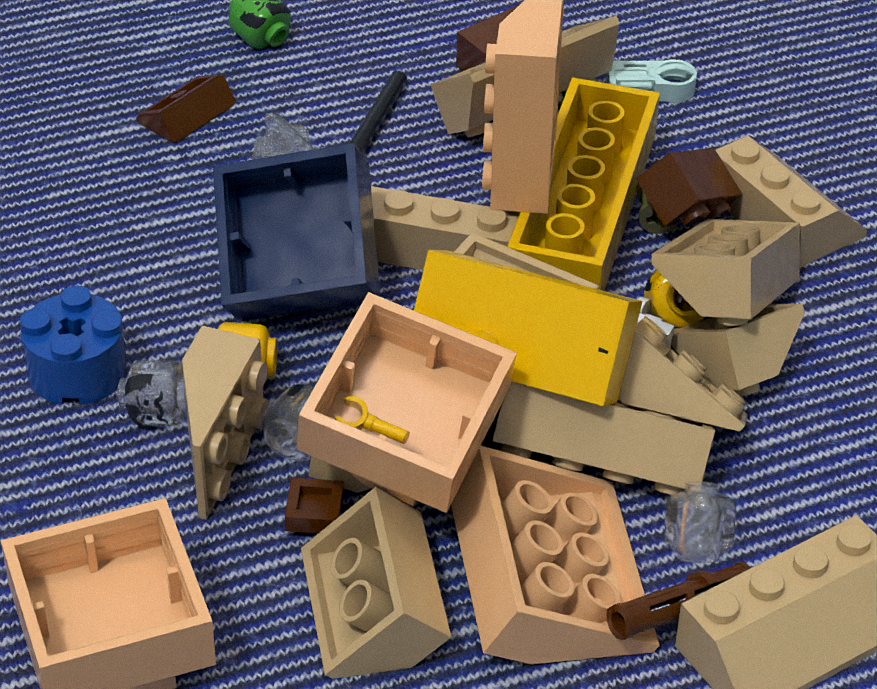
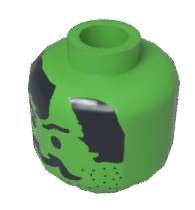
M232 0L230 2L229 26L253 49H262L269 45L272 47L279 46L288 37L291 11L281 0Z

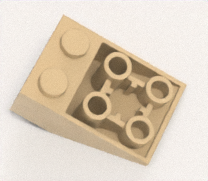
M645 316L640 322L638 321L618 400L626 405L741 431L746 424L748 415L743 411L746 402L725 383L716 388L703 377L707 368L688 351L683 350L678 355L664 343L668 335L651 319Z
M202 326L184 355L182 366L199 518L207 520L216 501H223L230 487L231 473L236 464L242 465L245 462L250 448V438L255 429L263 428V423L266 420L264 413L266 410L267 413L269 412V401L263 398L267 364L261 362L260 339Z

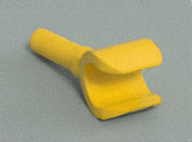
M357 396L346 397L344 404L359 410L361 413L359 420L348 422L341 417L335 416V420L359 430L364 428L371 432L374 431L403 444L409 438V431L368 413L366 403Z

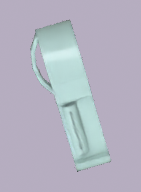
M675 59L665 61H613L612 71L607 72L606 83L659 92V101L678 103L687 101L694 95L697 71L690 63ZM675 79L683 82L675 83L666 80Z

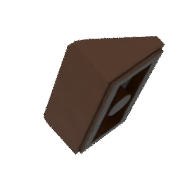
M224 75L197 76L140 112L136 119L139 124L164 139L178 142L233 106L235 98Z

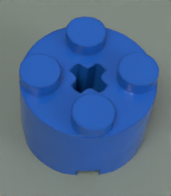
M70 286L65 288L61 295L48 298L21 315V339L28 380L31 388L40 397L59 404H63L62 398H78L79 405L89 404L104 399L120 387L124 380V370L127 366L123 322L118 309L108 300L92 295L90 290L84 286Z

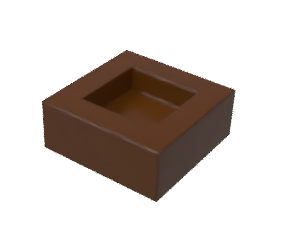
M291 477L285 511V531L320 533L342 514L344 481Z

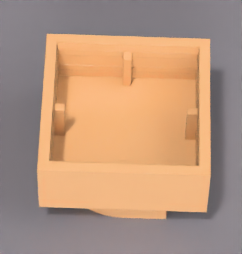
M368 292L299 414L296 450L346 470L364 485L372 489L377 487L413 506L417 500L447 513L510 388L517 353ZM357 396L366 403L368 413L409 431V438L403 444L374 431L371 432L364 428L359 430L335 420V416L341 417L348 422L359 420L361 417L359 410L344 404L346 397Z
M166 498L1 540L8 584L40 689L177 688L175 676L216 665L213 621Z

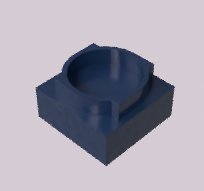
M355 143L213 166L221 304L239 322L359 304L363 302L368 292L380 297L369 162Z

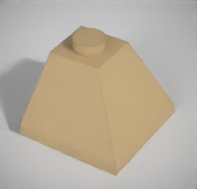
M803 303L769 304L752 319H748L747 324L738 326L721 325L717 323V317H707L696 324L674 329L671 346L678 354L686 350L707 368L703 377L716 388L725 383L739 396L748 395L760 390V382L778 376L805 314Z

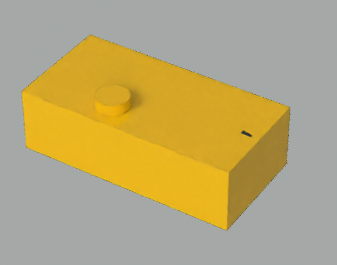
M428 250L414 311L516 352L512 382L596 405L607 406L618 402L643 301L448 250Z

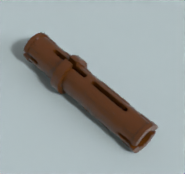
M739 561L729 567L711 573L706 570H700L689 574L685 582L651 592L624 603L614 604L608 608L606 614L609 629L617 639L625 640L632 635L678 620L681 603L745 572L751 567L747 563ZM668 604H669V606H666V607H663V608H660V609L651 611V610H653V609H656V608H659V607H662V606H665V605H668Z

